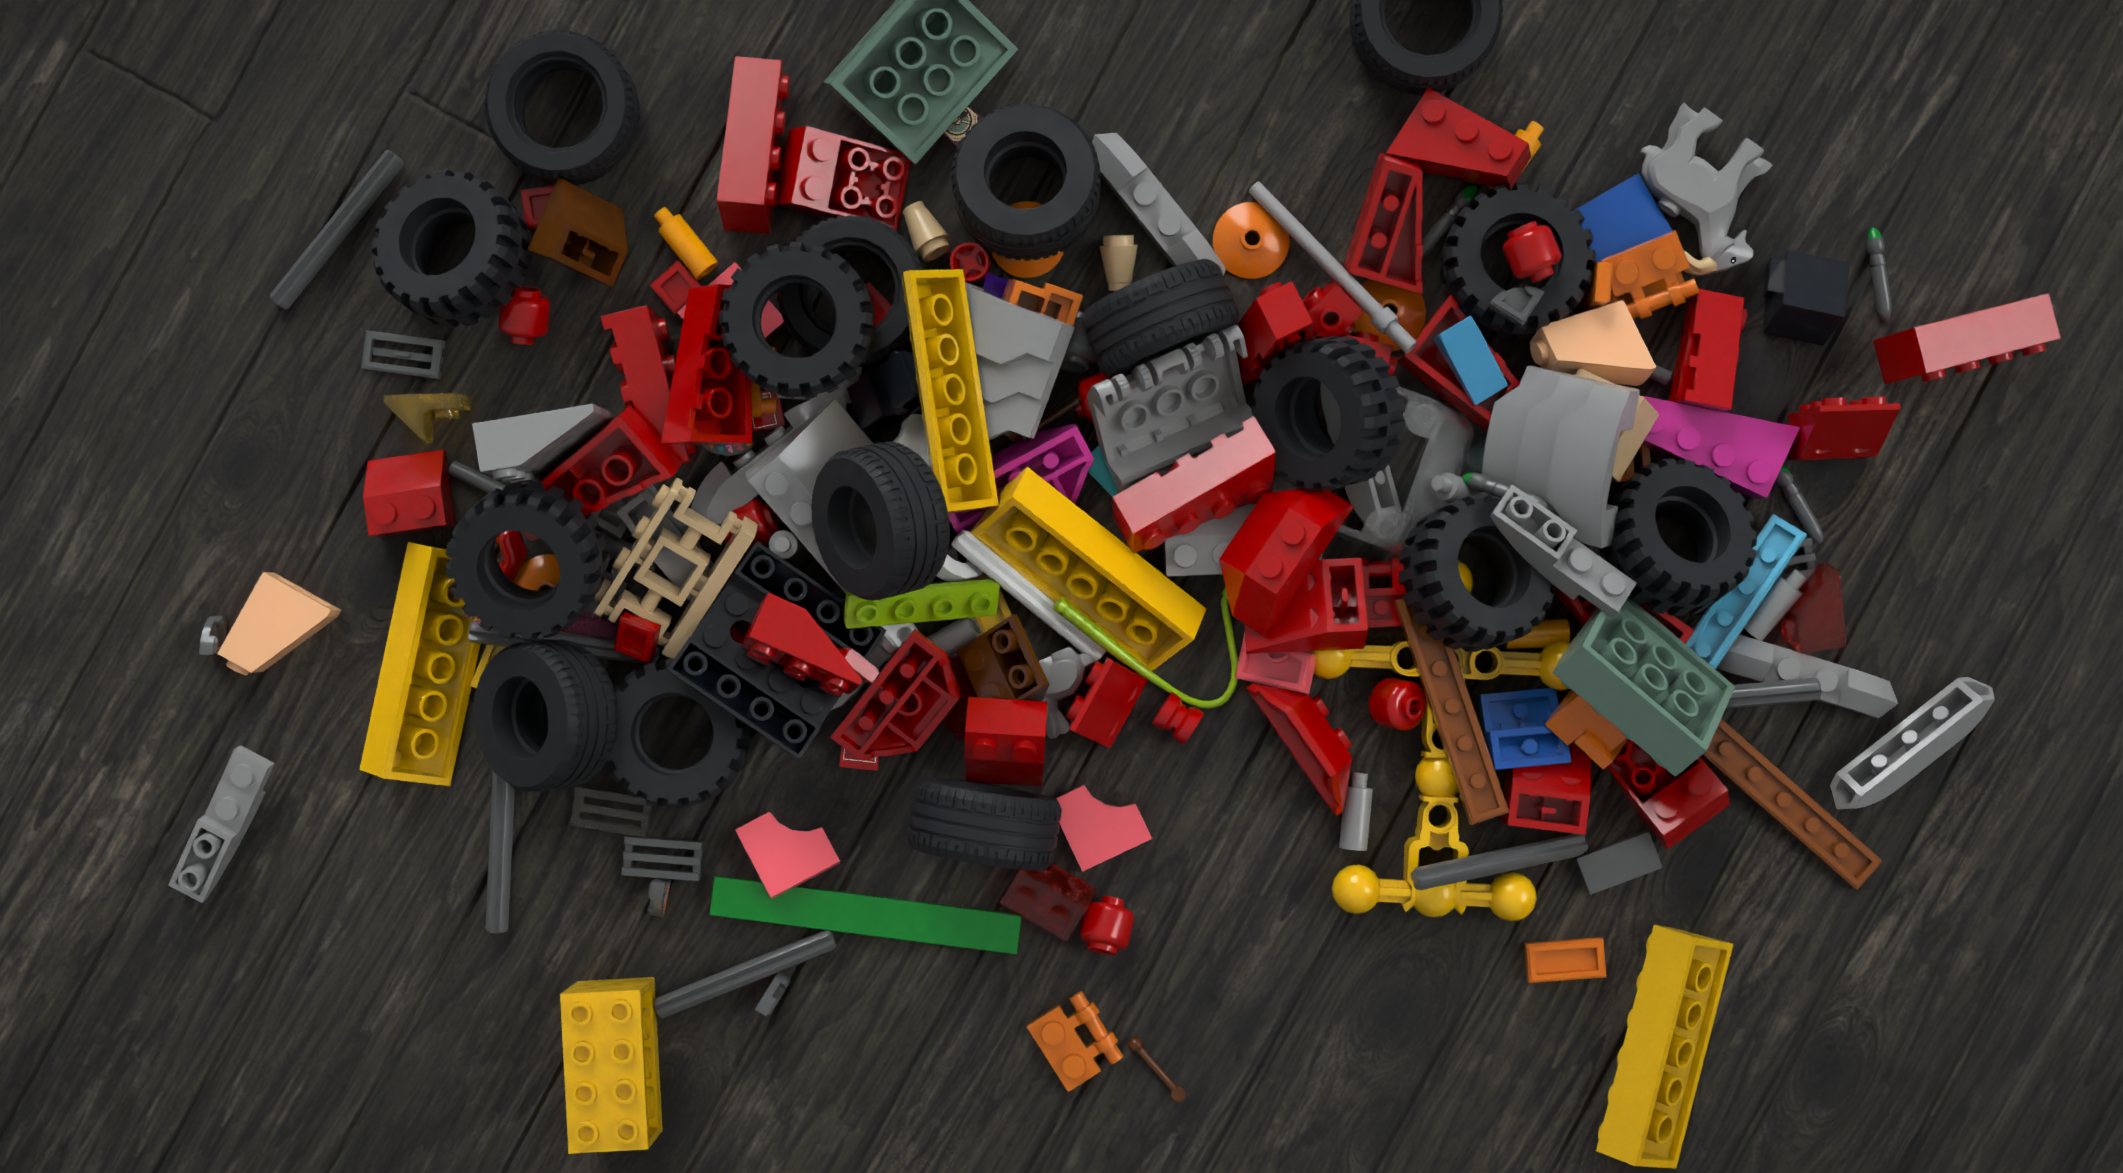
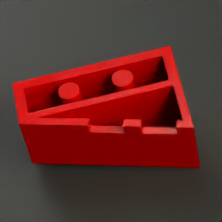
M1427 88L1386 152L1387 155L1417 163L1422 171L1430 175L1462 178V181L1493 187L1504 184L1508 190L1513 187L1531 159L1528 142L1430 88Z
M1292 281L1285 285L1277 282L1264 288L1260 292L1261 296L1253 301L1237 324L1244 336L1248 357L1243 359L1236 351L1243 386L1260 379L1259 376L1265 365L1271 364L1270 360L1277 352L1286 350L1289 345L1312 340L1313 322Z

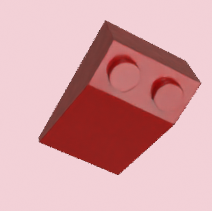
M968 697L964 756L966 781L1043 787L1048 702Z

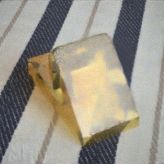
M463 393L384 395V403L420 439L429 443L433 442L432 413H435V419H459V412H471L470 396Z

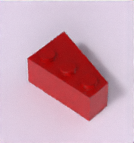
M1379 153L1344 265L1348 273L1423 294L1422 170L1417 163Z
M1699 289L1700 293L1688 298L1668 401L1724 412L1732 409L1736 366L1740 352V332L1743 331L1746 323L1747 309H1743V297Z

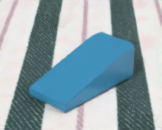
M1471 315L1433 339L1474 406L1508 386Z

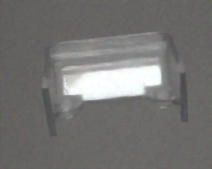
M1402 387L1396 389L1399 398H1403L1404 405H1406L1403 416L1405 426L1414 435L1428 439L1403 512L1401 513L1390 508H1379L1368 515L1362 531L1341 525L1335 534L1396 557H1400L1401 550L1408 547L1405 544V539L1410 530L1416 528L1417 522L1420 519L1450 504L1436 496L1435 490L1431 487V481L1435 476H1441L1444 473L1460 476L1474 435L1473 426L1465 416L1430 397Z

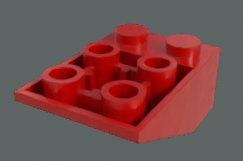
M809 126L789 129L777 189L776 206L826 218H837V216L842 215L843 217H847V215H857L863 218L869 217L897 230L910 160L899 151Z
M1879 396L1864 397L1861 400L1850 401V403H1846V398L1821 399V401L1800 405L1799 412L1787 415L1788 425L1800 427L1788 452L1789 461L1866 459L1878 456L1900 411V403L1886 404V397Z
M1362 559L1318 560L1266 637L1244 624L1246 654L1364 649L1368 633Z
M768 592L759 605L741 648L748 650L747 656L765 665H769L770 661L785 667L783 672L795 679L805 681L806 677L814 679L821 683L820 689L834 696L841 697L843 693L849 695L858 688L862 682L861 677L808 611Z
M1106 657L1103 664L1097 660L1095 661L1085 679L1086 683L1091 685L1085 697L1077 694L1066 716L1071 720L1069 724L1070 730L1111 748L1148 680Z
M1574 740L1569 744L1571 763L1506 769L1503 795L1509 813L1501 815L1500 822L1510 826L1586 835L1591 788V758L1574 743Z
M1628 739L1614 761L1606 767L1640 817L1667 850L1730 805L1728 789L1701 757L1675 777L1667 769L1659 766L1634 741Z

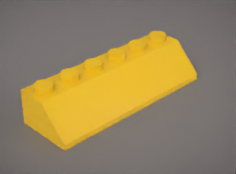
M963 269L904 271L902 275L904 301L930 468L942 489L948 514L999 506Z
M1028 467L1011 480L997 496L999 506L989 507L970 531L972 535L1053 601L1056 602L1060 597L1067 600L1081 614H1084L1090 621L1096 623L1122 648L1151 671L1195 639L1207 608L1140 555L1133 553L1131 548Z
M412 542L407 544L359 769L383 779L443 786L451 785L472 687L470 685L474 677L481 645L469 641L468 630L472 621L482 620L475 614L469 617L462 610L466 605L463 599L454 598L450 588L454 585L455 580L454 578H447L445 567L452 558L447 557V549Z
M1659 925L1653 926L1652 933L1646 943L1647 953L1643 969L1637 978V993L1633 1008L1627 1017L1628 1028L1624 1043L1617 1056V1071L1614 1082L1608 1091L1607 1110L1604 1121L1598 1130L1597 1152L1633 1166L1677 1168L1734 944Z

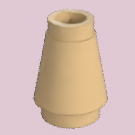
M922 201L915 202L903 210L902 213L905 217L914 251L917 256L922 257L924 262L933 261L950 250L951 246L948 242L950 236Z
M1134 235L1103 236V245L1099 247L1108 290L1117 291L1130 285L1132 282L1138 245H1134Z

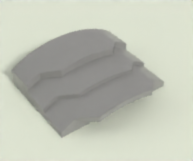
M965 282L989 440L1009 430L1034 439L1075 327L1045 314L1022 308L986 293L980 287Z
M1527 366L1520 385L1494 403L1485 443L1482 474L1488 479L1510 486L1513 484L1518 489L1544 499L1549 505V511L1577 530L1573 538L1580 543L1599 548L1610 546L1618 507L1607 504L1618 440L1620 432L1633 429L1640 390L1536 366Z

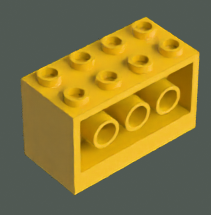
M654 977L577 981L560 994L568 1154L646 1150L650 1148L663 1131L657 1016L653 1002L656 999Z

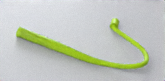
M1226 587L1221 592L1223 595L1221 609L1231 660V679L1224 694L1218 699L1210 701L1190 697L1168 684L1141 664L1096 623L1090 621L1084 614H1081L1077 608L1073 607L1063 597H1060L1052 607L1056 613L1064 617L1065 620L1073 624L1074 627L1082 631L1083 634L1116 659L1168 693L1173 692L1189 705L1198 708L1222 706L1235 691L1238 679L1235 678L1238 656Z

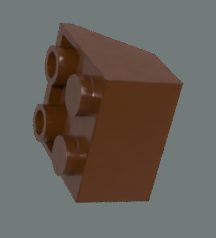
M558 178L528 250L589 279L613 287L628 252L623 209Z
M1017 614L1009 616L957 651L977 697L1041 701L1044 699L1049 682Z

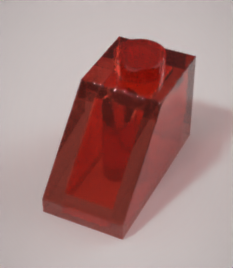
M1822 563L1818 565L1799 589L1803 595L1786 613V620H1782L1781 623L1785 642L1800 654L1846 646L1840 571L1829 563Z

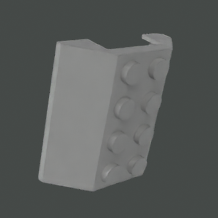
M1234 324L1220 330L1217 335L1214 333L1207 336L1197 346L1194 343H1190L1182 349L1179 348L1155 358L1146 365H1139L1134 368L1131 374L1125 377L1121 373L1114 376L1111 380H1104L1090 388L1087 398L1101 455L1119 493L1155 472L1161 473L1162 476L1166 475L1176 463V460L1188 453L1191 457H1197L1213 447L1210 441L1225 433L1227 438H1230L1244 430L1241 423L1252 417V409L1246 404L1236 354L1237 351L1243 359L1248 357L1244 336L1238 325Z

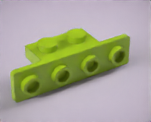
M994 579L950 583L948 581L931 582L920 590L873 601L865 600L847 592L844 623L847 628H861L994 616L997 614L1000 584Z

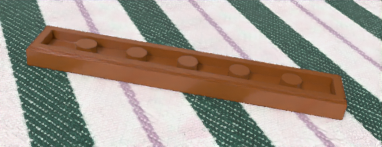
M1404 598L1395 600L1394 604L1469 825L1509 813L1454 649L1443 644L1444 638L1435 641L1426 633L1428 628L1424 624L1419 626L1412 617L1415 612L1411 605L1406 606Z
M1720 720L1709 747L1702 756L1853 889L1858 890L1881 864L1882 860L1725 721Z

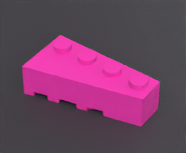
M1642 396L1660 415L1641 445L1650 448V451L1667 459H1675L1676 462L1680 459L1694 461L1696 467L1702 464L1714 469L1713 474L1717 477L1724 476L1732 483L1729 486L1732 490L1740 492L1753 500L1768 497L1800 427Z

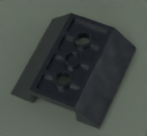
M756 541L666 671L797 760H800L820 730L821 724L840 697L820 689L821 683L818 681L810 688L801 687L795 678L783 672L785 667L770 661L769 665H765L747 656L748 650L741 648L742 644L732 639L730 635L731 627L736 623H745L750 627L759 605L769 592L805 608L837 648H852L866 660L887 630L881 626L847 628L844 623L845 601Z

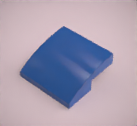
M1639 173L1577 208L1585 218L1581 224L1583 230L1591 229L1594 241L1591 243L1590 249L1596 251V262H1601V259L1673 231Z
M1545 688L1481 694L1477 696L1483 736L1495 770L1571 763L1569 745L1567 746L1545 725L1558 707L1556 689Z

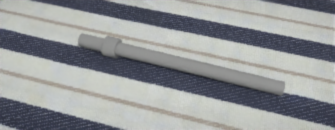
M1260 181L1256 182L1249 189L1252 197L1372 318L1371 324L1382 335L1386 333L1406 354L1413 350L1417 342L1398 323L1399 318L1389 307L1383 308Z

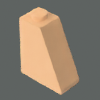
M1623 300L1551 322L1548 326L1538 329L1529 342L1531 356L1534 362L1540 365L1541 368L1575 375L1578 369L1582 368L1614 384L1638 386L1644 384L1656 369V365Z
M263 572L217 654L228 660L226 663L227 667L240 674L248 675L249 672H264L337 618L341 609L276 573Z

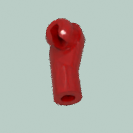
M506 531L501 533L496 539L504 557L499 566L504 574L513 581L527 558V549L522 534L519 531Z

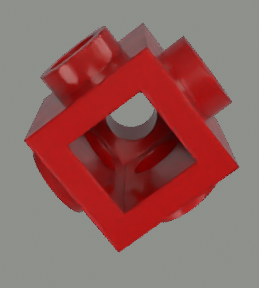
M1333 278L1322 289L1318 286L1312 289L1302 300L1313 322L1312 338L1314 339L1331 336L1346 337L1354 330L1356 326L1354 321L1364 312ZM1332 312V314L1325 316L1326 313Z

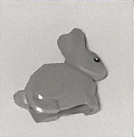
M1067 647L1052 653L1051 656L1039 661L1049 682L1044 699L1041 701L1048 702L1046 735L1050 739L1057 738L1059 734H1066L1069 730V722L1058 710V702L1077 692L1084 682L1086 670L1092 668L1095 663L1091 655L1086 653L1078 654L1073 647Z

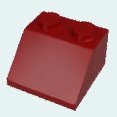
M446 450L383 458L367 462L363 500L369 536L386 537L457 525L450 476L448 474Z

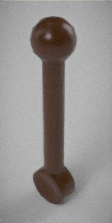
M1139 1037L1130 1038L1128 1048L1133 1052H1137L1169 1088L1171 1098L1174 1101H1183L1186 1097L1185 1089L1180 1085L1174 1084L1143 1048V1042Z

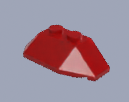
M1298 488L1263 494L1219 558L1232 616L1266 637L1354 508L1353 505L1327 490L1316 492L1308 491L1306 488Z
M914 629L884 665L873 683H870L830 738L861 761L873 759V757L892 756L918 751L961 697L947 653Z
M1257 683L1246 685L1245 688L1331 812L1336 816L1342 813L1353 758L1347 749L1352 746V743L1340 727L1333 730L1325 719L1330 712L1318 695L1311 698L1309 694Z

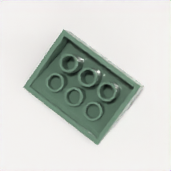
M896 0L823 83L851 110L916 165L1015 54L1018 48L969 0Z
M1629 596L1614 617H1610L1597 607L1567 647L1553 671V674L1567 688L1576 692L1591 705L1596 713L1608 719L1621 730L1627 739L1634 741L1659 766L1667 769L1675 777L1707 751L1735 689L1731 682L1640 605L1630 599Z

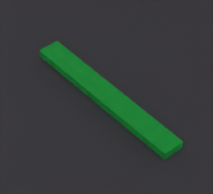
M718 875L714 877L710 915L1010 954H1017L1022 914L804 886H796L771 899L762 881Z

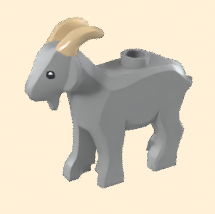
M1683 103L1668 129L1665 146L1660 149L1657 146L1649 145L1641 149L1640 153L1644 155L1641 174L1650 193L1660 200L1657 205L1663 212L1672 217H1677L1680 214L1695 225L1701 260L1693 258L1684 251L1690 266L1689 269L1684 271L1691 275L1702 276L1727 271L1748 262L1753 257L1754 250L1745 241L1746 230L1739 232L1734 239L1728 237L1727 233L1735 215L1738 198L1744 188L1754 177L1765 174L1773 165L1767 160L1760 158L1764 153V149L1748 138L1742 141L1737 151L1720 171H1717L1704 159L1695 156L1697 138L1702 133L1718 128L1723 120L1705 107L1697 113L1689 108L1686 103Z

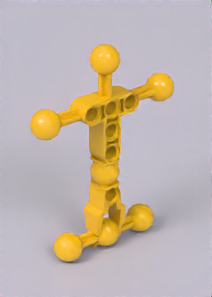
M1458 560L1461 580L1471 594L1473 588L1472 573L1467 565ZM1398 641L1392 646L1365 645L1364 649L1307 651L1315 655L1314 674L1324 679L1338 678L1346 673L1349 667L1391 669L1396 674L1419 677L1415 663L1409 669H1403L1397 663L1398 652L1404 647H1409L1407 641ZM1553 642L1546 646L1541 653L1500 651L1496 647L1477 652H1466L1462 648L1454 650L1464 681L1465 679L1489 680L1497 677L1499 674L1540 676L1543 683L1552 689L1560 691L1569 689L1553 674L1563 653L1570 645L1569 642ZM1482 651H1487L1493 659L1492 667L1486 673H1481L1475 667V658ZM1427 701L1426 712L1422 719L1421 734L1422 743L1426 751H1421V756H1424V758L1417 765L1415 772L1416 785L1422 793L1419 794V799L1423 802L1418 810L1415 836L1408 838L1404 845V880L1379 879L1376 873L1366 866L1350 865L1340 870L1334 878L1332 885L1333 898L1340 908L1353 914L1365 913L1372 909L1377 902L1401 903L1405 912L1414 906L1419 913L1431 918L1443 917L1453 909L1462 915L1466 906L1490 907L1493 914L1502 920L1510 922L1522 920L1532 912L1537 899L1534 885L1523 874L1515 872L1503 873L1495 878L1491 884L1467 883L1466 880L1425 890L1414 888L1411 872L1418 867L1419 850L1421 848L1429 846L1437 851L1444 847L1453 848V859L1469 855L1468 847L1459 840L1458 813L1454 806V803H1458V797H1456L1458 789L1444 748H1437L1432 742V736L1437 727ZM1436 805H1443L1447 810V818L1441 825L1434 826L1429 821V811Z

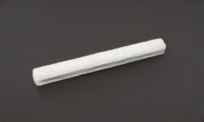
M962 530L957 534L952 542L953 548L987 576L998 582L1004 590L1077 650L1091 655L1094 661H1098L1105 654L1106 650L1052 609L1054 601L974 535L966 530Z

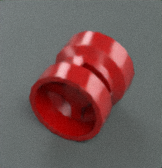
M969 242L955 248L951 254L950 266L952 270L963 269L965 281L970 283L978 282L989 273L991 260L984 248Z
M1171 692L1156 713L1151 724L1160 730H1172L1173 738L1184 745L1204 713L1196 707L1185 708L1186 705L1182 703V698Z

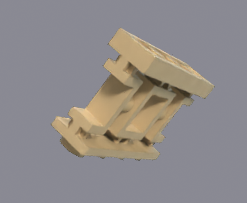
M677 477L670 487L664 484L660 487L651 505L656 507L650 519L644 515L642 516L631 535L636 538L635 543L630 550L623 547L612 565L617 571L611 581L606 578L604 579L601 589L595 596L598 602L593 612L600 617L604 613L609 616L608 619L615 623L622 610L626 608L641 618L660 624L661 629L657 644L663 647L662 654L671 659H675L699 625L755 538L758 527L756 522L745 516L742 520L738 519L737 514L732 511L729 512L722 525L719 526L688 508L696 490L691 487L687 489L682 486L683 481ZM677 500L679 504L675 508L673 517L689 527L682 538L663 527L656 540H653L651 538L652 534L673 501ZM730 531L733 533L732 537L708 572L705 568L709 564L711 555L695 545L702 534L721 545ZM663 546L696 564L681 588L649 570ZM635 562L638 563L639 567L633 579L649 588L644 598L641 599L624 589L617 602L613 601V596ZM690 593L693 595L692 599L671 632H667L666 629L670 624L672 616L656 606L662 597L682 606Z

